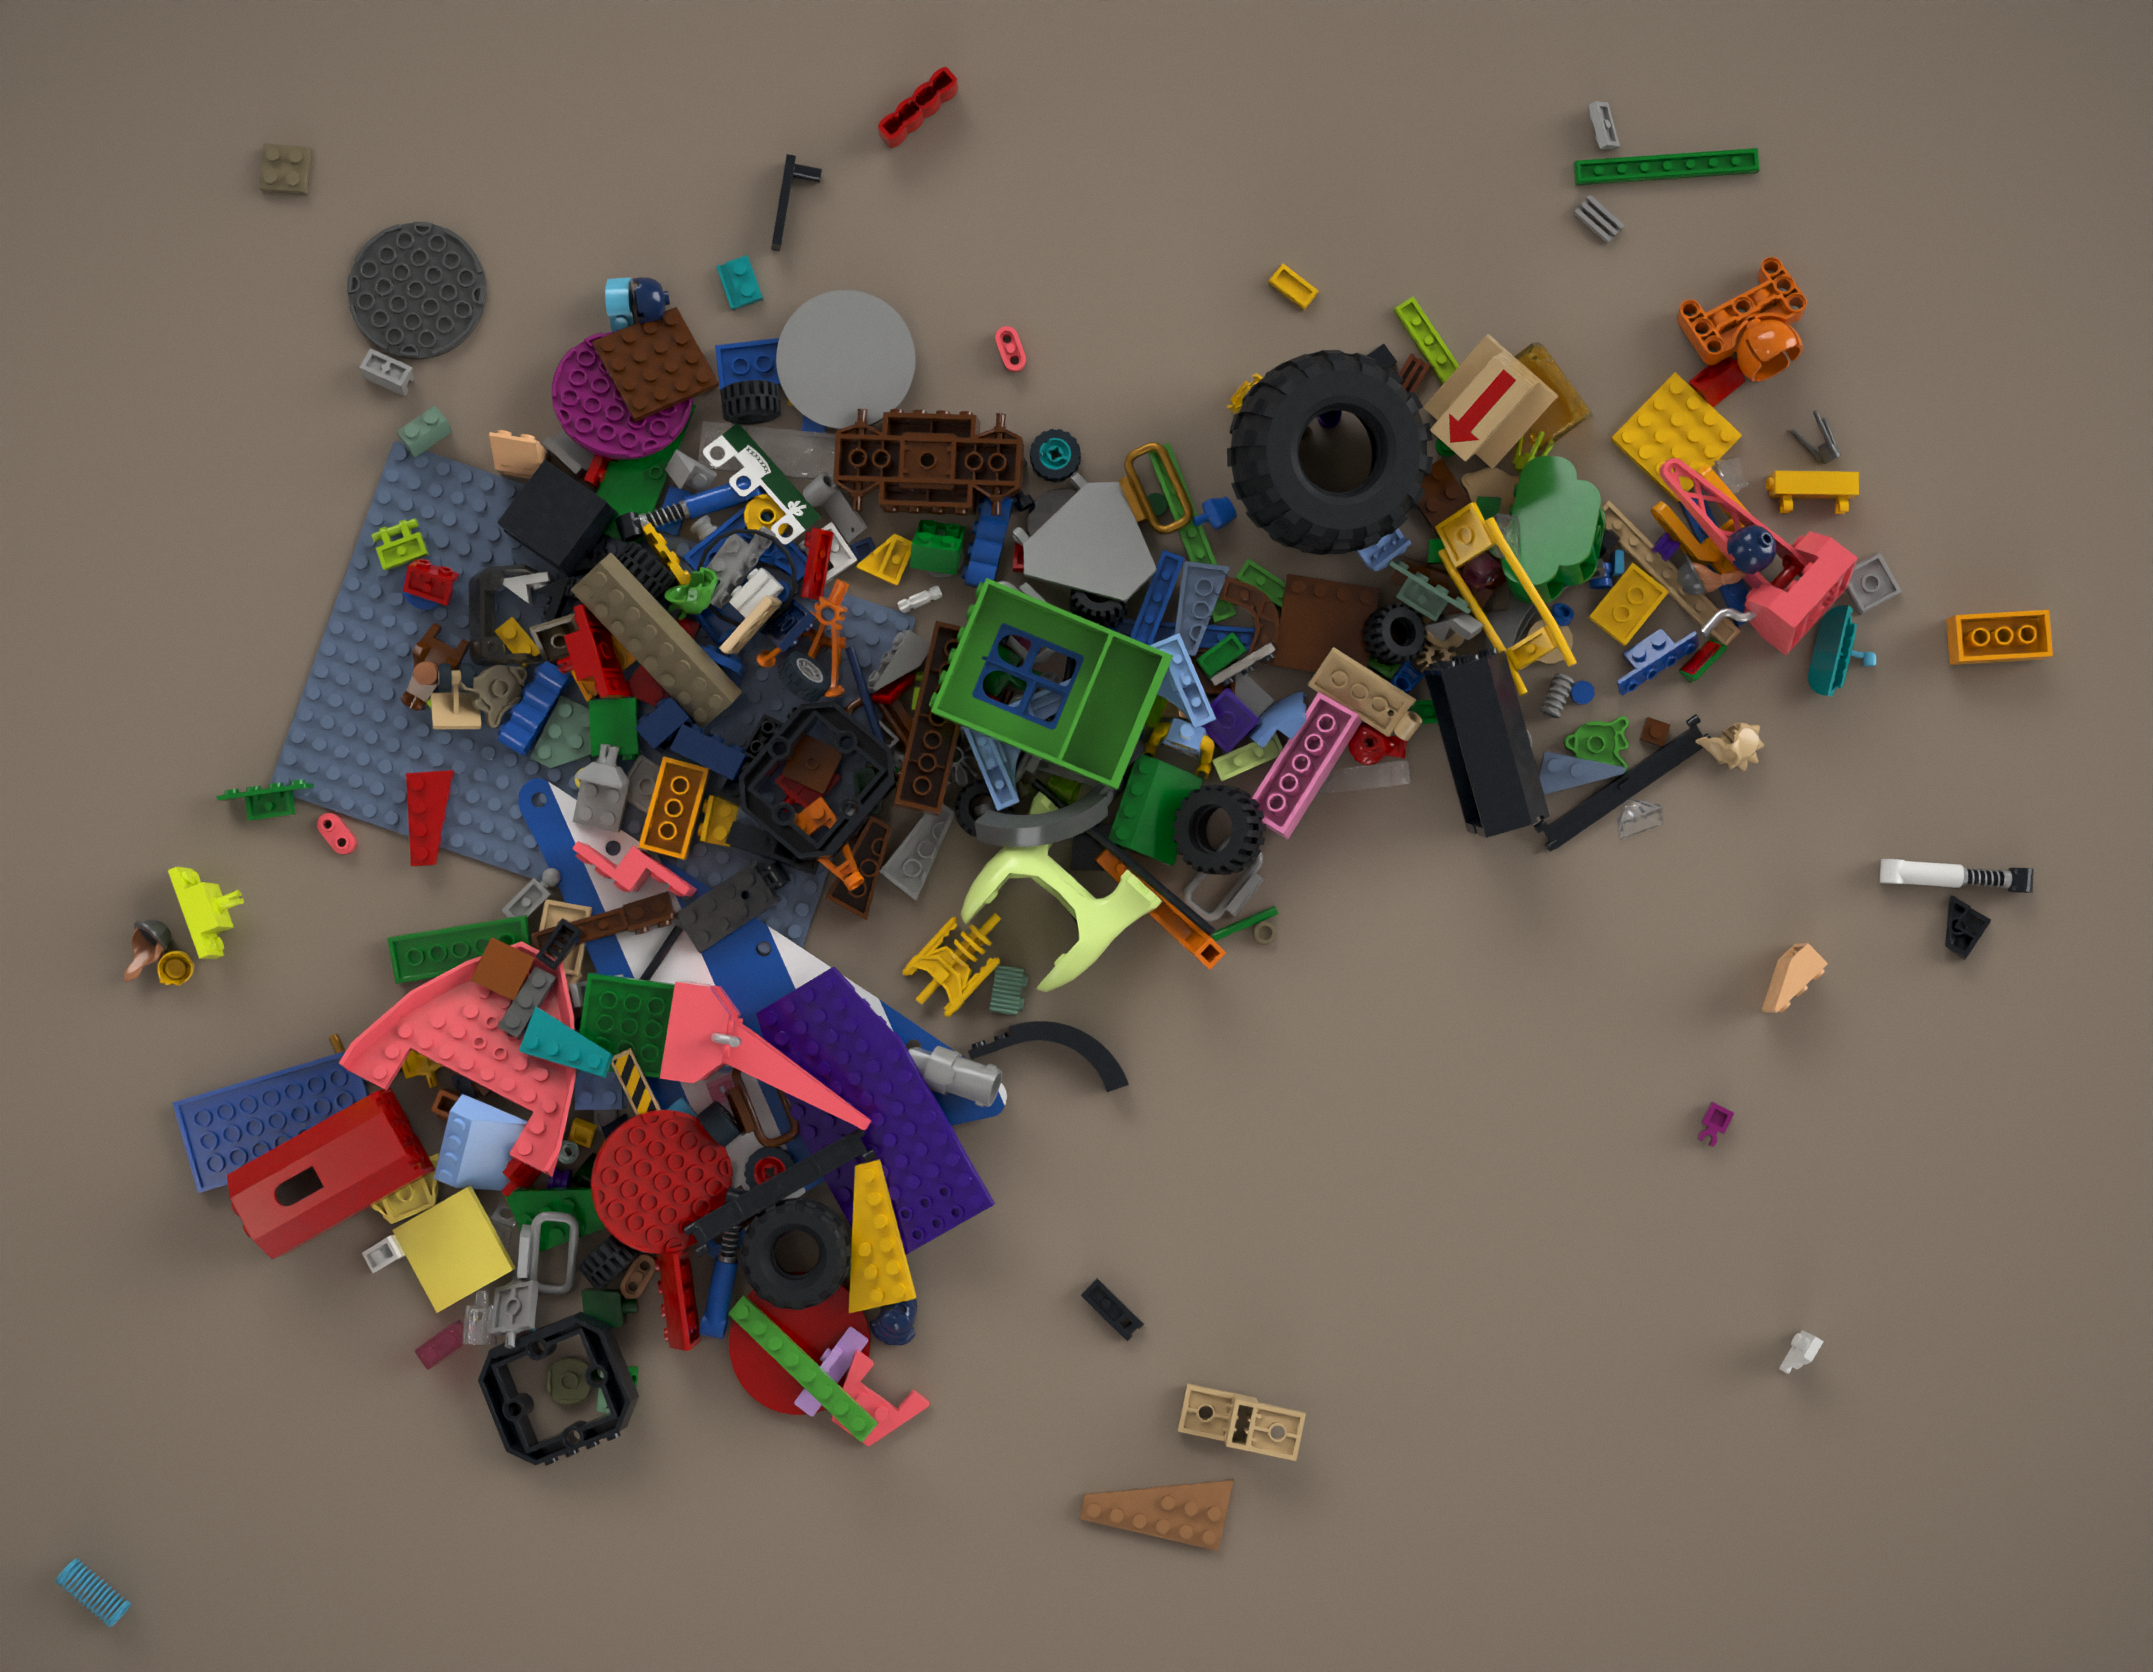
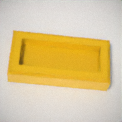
M1283 263L1268 281L1272 287L1303 311L1319 292Z

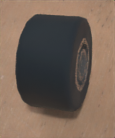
M718 1101L711 1103L698 1115V1119L707 1133L723 1147L727 1146L742 1133L735 1118Z

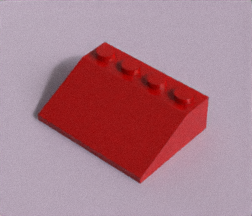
M689 1247L681 1251L658 1253V1257L654 1259L655 1269L660 1271L661 1279L658 1281L659 1295L663 1294L664 1304H661L662 1318H666L667 1327L664 1328V1338L666 1342H669L670 1348L683 1351L693 1349L701 1341Z

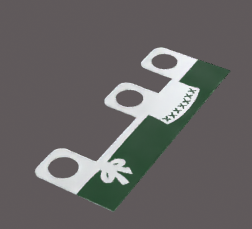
M739 423L735 424L704 448V456L715 467L721 466L733 456L741 462L744 468L729 479V484L740 496H747L761 485L786 513L783 518L771 527V531L776 534L775 536L782 544L790 543L822 518ZM715 446L722 447L725 451V456L721 460H714L710 456V450ZM747 476L751 480V486L747 490L739 489L736 485L738 477ZM784 523L791 525L793 528V534L787 538L780 536L778 533L779 526Z

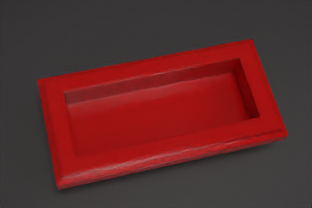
M906 673L880 688L871 699L876 703L892 704L914 683L916 675Z

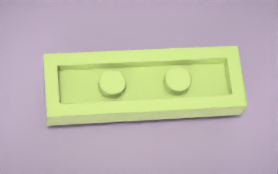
M1275 732L1264 748L1256 742H1252L1213 759L1212 763L1220 781L1223 782L1277 758L1283 747Z

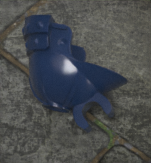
M916 1299L881 1306L879 1315L870 1321V1328L874 1336L887 1345L902 1346L909 1343L916 1335L913 1328L917 1313Z

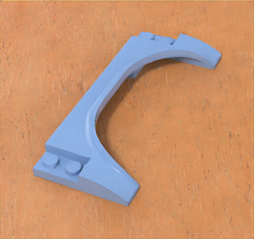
M1180 633L1150 645L1173 655L1157 695L1179 708L1191 722L1194 729L1216 720ZM1071 679L1059 683V685L1067 686ZM1045 689L1033 695L1027 711L1030 715L1046 721L1056 715L1062 697ZM1021 700L1009 704L1008 706L1016 708L1019 706ZM963 727L997 811L1019 803L1016 789V768L1021 750Z

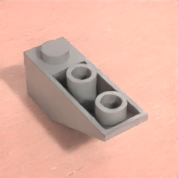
M911 630L899 632L893 640L894 646L890 652L887 651L881 658L880 663L882 664L878 671H874L868 679L869 685L867 686L868 690L877 691L919 667L928 654L930 644Z

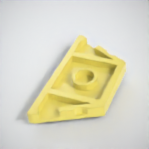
M440 1153L429 1157L435 1169ZM435 1171L373 1205L372 1208L375 1211H379L390 1224H394L437 1205L439 1181L434 1179Z

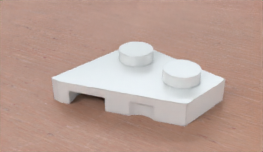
M1803 1330L1797 1333L1792 1339V1347L1779 1369L1789 1374L1792 1367L1799 1369L1804 1364L1811 1363L1824 1341Z

